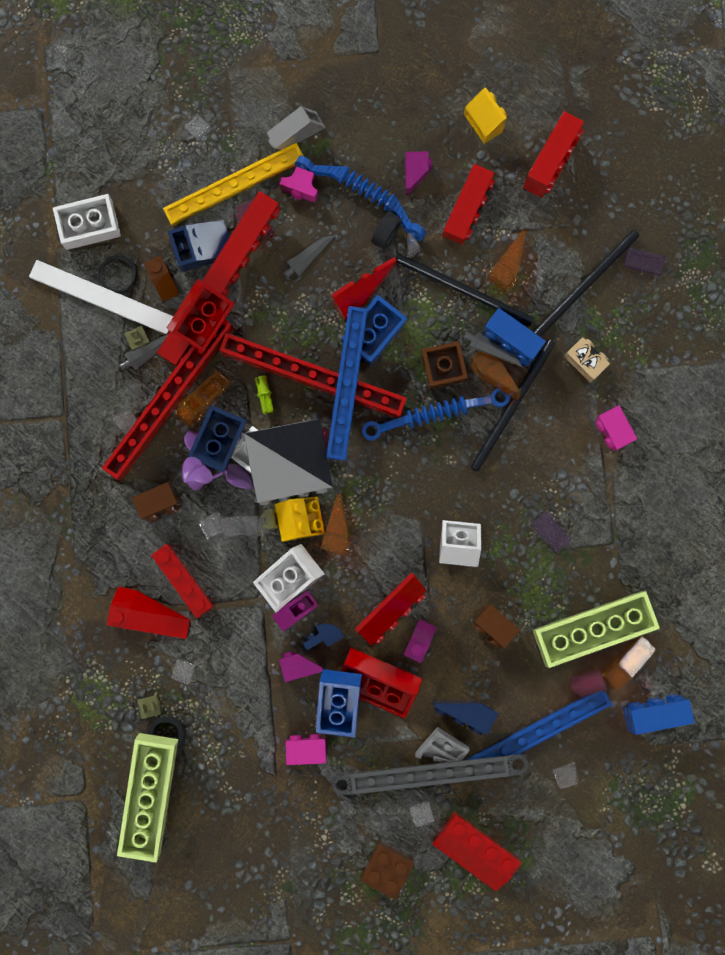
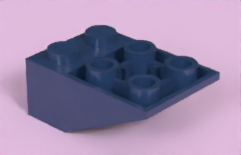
M224 220L185 225L167 231L181 272L214 263L230 238Z
M478 701L432 702L437 713L445 717L447 714L451 715V719L462 726L465 723L470 725L471 731L482 735V733L488 735L498 715L495 710Z

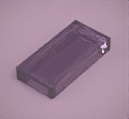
M628 248L623 267L660 276L665 256Z
M544 512L531 524L556 553L572 541L547 512Z

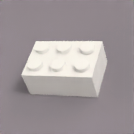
M109 194L53 207L60 241L66 250L121 237L113 201Z

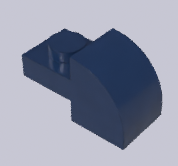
M320 624L316 626L319 634L316 635L314 632L305 638L306 642L303 645L309 650L324 640L326 645L330 646L345 637V635L333 624Z

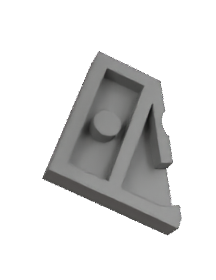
M437 727L415 752V757L420 759L422 756L431 757L433 761L438 762L460 761L469 752V747Z

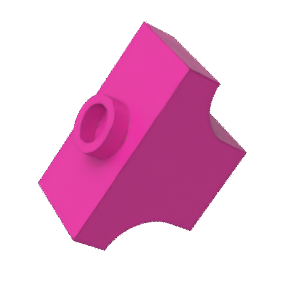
M296 167L292 176L282 177L280 189L290 193L292 197L300 200L303 198L316 203L318 198V190L312 186L315 180L314 173Z

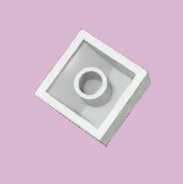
M443 520L439 563L478 567L481 553V524Z

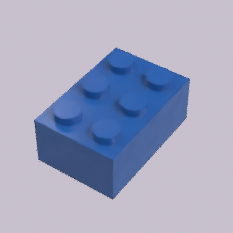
M379 295L366 308L368 313L361 359L369 366L373 365L407 324V318Z
M500 308L497 309L482 332L483 336L515 355L522 366L525 365L527 367L546 342Z
M322 670L319 683L316 733L355 737L362 674Z
M667 695L664 700L651 698L647 699V703H639V701L630 702L627 707H623L627 731L635 735L694 724L690 700L683 698L682 695Z

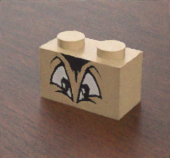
M582 337L564 357L591 383L610 363L606 355L602 352L599 353L589 339L585 340Z

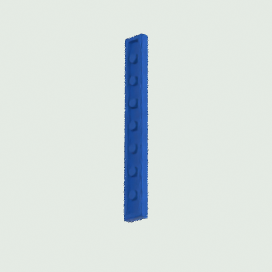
M352 306L348 308L327 459L346 461L368 313L366 308Z
M601 687L465 760L520 754L608 708L612 703L604 688Z

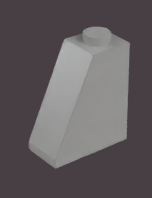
M300 106L270 129L267 134L270 138L269 143L274 149L282 150L323 130L325 126L317 112Z

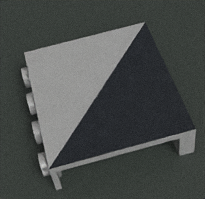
M320 419L241 433L242 440L246 444L256 495L254 502L260 503V505H268L274 499H279V502L290 500V496L298 495V498L309 496V492L325 493L327 488L333 487Z

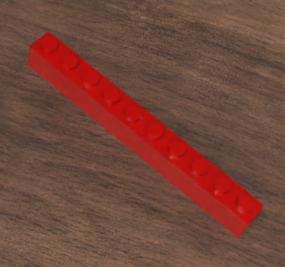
M261 191L258 192L202 282L227 298L230 292L228 289L231 284H235L240 277L238 273L241 268H245L250 261L248 257L252 251L256 252L260 246L259 240L262 235L266 236L271 228L269 224L279 216L281 210L278 202ZM170 331L157 354L178 366L192 345Z
M226 320L223 321L204 352L192 345L102 466L104 471L119 481L124 479L218 352L225 334L232 333L234 328L231 323Z
M225 334L219 350L221 355L336 396L339 373L237 336ZM359 380L357 381L354 403L398 419L400 418L407 399L406 397Z

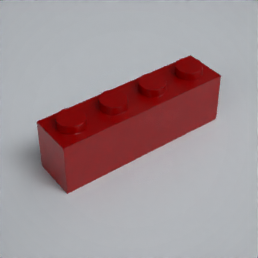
M473 164L443 230V237L462 245L465 239L469 240L473 231L470 229L472 223H477L480 216L478 210L480 206L484 207L487 201L486 192L487 190H492L496 181L493 179L494 172Z
M165 544L151 555L196 618L202 617L215 607L171 545Z

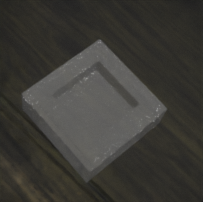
M196 114L184 128L199 142L211 129V126Z
M428 801L410 807L416 827L434 822Z

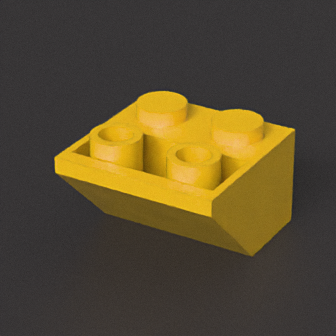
M487 88L482 89L464 110L465 117L484 144L503 132L507 114L502 107L498 106L494 94L489 92Z
M318 496L290 499L275 504L282 542L325 534Z

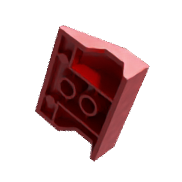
M413 573L409 574L355 630L370 645L374 643L378 645L385 638L383 634L388 629L392 631L399 624L397 620L401 616L405 618L413 610L411 606L415 602L419 604L426 597L424 593L427 590Z

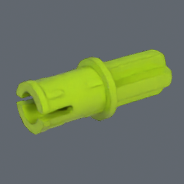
M258 376L255 378L258 389L257 397L260 398L263 414H270L273 412L270 397L272 392L268 387L267 376Z

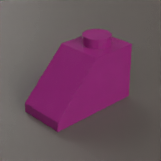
M428 151L406 152V194H410L428 176V170H432V158H428Z
M307 590L281 608L272 617L284 632L319 605Z
M419 619L403 655L421 663L437 627Z
M294 651L282 654L283 658L279 659L285 682L320 673L323 670V667L299 653L294 654Z

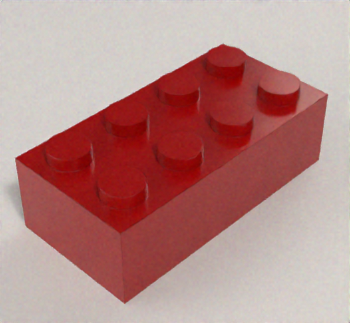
M566 111L563 112L528 173L523 185L524 189L540 198H543L545 193H550L565 163H567L574 147H576L584 131L582 129L584 121Z

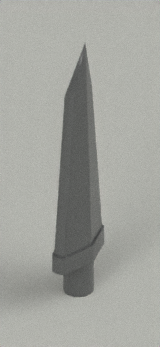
M336 235L322 237L298 255L289 259L286 262L289 268L283 274L287 278L294 273L299 277Z
M466 332L464 339L471 342L470 348L523 367L515 355L478 332L474 336Z
M168 335L126 353L125 356L128 360L120 364L123 371L131 366L134 370L139 369L140 366L157 354V351Z

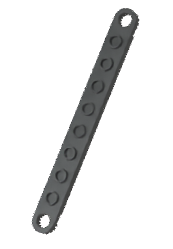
M512 754L340 774L334 778L332 787L338 795L508 777L525 773L528 769V762L523 755ZM516 759L524 762V766L520 770H516L512 766L513 761ZM338 780H346L348 787L345 790H340L337 787Z

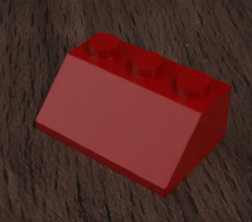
M197 279L166 328L204 352L235 303Z

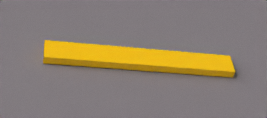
M294 143L164 207L163 210L171 226H174L295 166V161L299 156H303L297 143Z

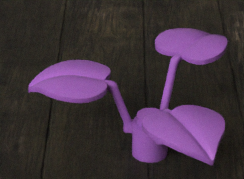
M190 430L185 434L184 442L189 450H191L199 432ZM188 457L183 463V482L188 483L194 490H200L204 484H209L213 479L222 474H226V480L236 487L243 489L254 488L249 473L240 465L229 464L224 473L218 472L212 476L211 471L195 457Z

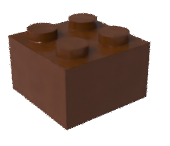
M459 341L421 350L429 390L467 381L468 377Z
M169 482L132 497L140 519L151 523L162 519L161 516L164 514L172 515L179 512L178 508L182 507L174 485Z
M486 604L472 620L475 624L473 628L481 635H488V641L497 648H506L521 631L491 604Z
M378 840L360 875V881L396 900L414 865V860Z

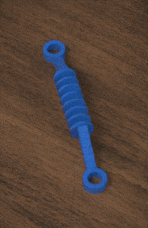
M299 156L295 161V167L310 171L314 175L331 177L340 184L346 180V188L352 184L353 192L359 188L358 195L366 192L365 199L372 196L371 203L378 200V207L384 203L385 211L401 218L402 227L412 239L422 241L425 237V229L417 223H411L396 195L392 194L390 197H387L388 190L381 193L382 186L375 189V182L369 186L368 178L362 182V174L355 178L357 172L353 171L349 174L350 167L314 165L304 156Z
M497 388L491 393V396L464 400L463 396H460L459 403L453 398L452 404L449 405L448 401L445 400L444 407L441 406L440 402H437V409L430 404L429 411H427L425 406H422V412L420 413L415 408L414 415H412L410 410H407L406 416L386 422L385 424L379 425L374 421L367 422L363 426L362 434L365 439L375 441L380 437L381 433L395 429V427L410 425L411 429H413L415 422L421 427L422 420L428 425L429 418H432L433 422L436 423L437 416L440 417L441 421H444V414L451 419L452 412H454L456 417H459V410L462 411L463 415H467V409L492 404L495 407L501 408L507 405L510 395L506 389ZM502 393L505 396V401L502 403L497 402L495 395ZM374 426L377 429V434L369 436L366 433L368 427Z

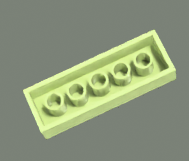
M641 591L533 630L545 666L551 668L660 628L646 591Z
M139 733L136 737L117 856L157 862L161 854L178 739Z

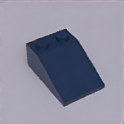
M211 405L188 457H195L203 465L224 473L240 441L241 433L244 432L247 420Z

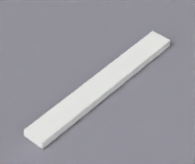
M36 260L29 275L31 279L163 334H169L170 330L166 327L173 316Z

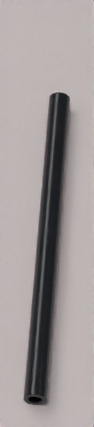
M632 230L533 332L541 337L639 237V233Z
M400 253L396 256L397 263L497 310L500 308L514 319L531 326L534 320L533 316Z
M548 339L470 466L473 470L478 472L555 347L556 343L553 340Z

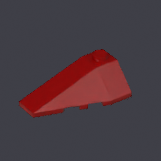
M395 257L373 270V274L365 273L356 284L351 281L332 294V304L345 322L347 321L349 306L364 308L396 266L397 260Z
M123 587L117 588L110 605L107 620L108 626L187 639L190 619L162 605L142 592Z

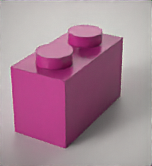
M620 406L595 418L597 429L603 432L606 437L604 441L613 452L637 440Z
M311 734L310 738H302V735H290V739H286V765L326 763V737H321V734Z

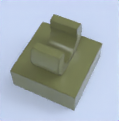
M142 326L124 333L132 351L150 343Z
M276 509L265 510L261 517H266L267 524H264L263 528L279 529Z
M158 695L137 700L141 719L162 714Z

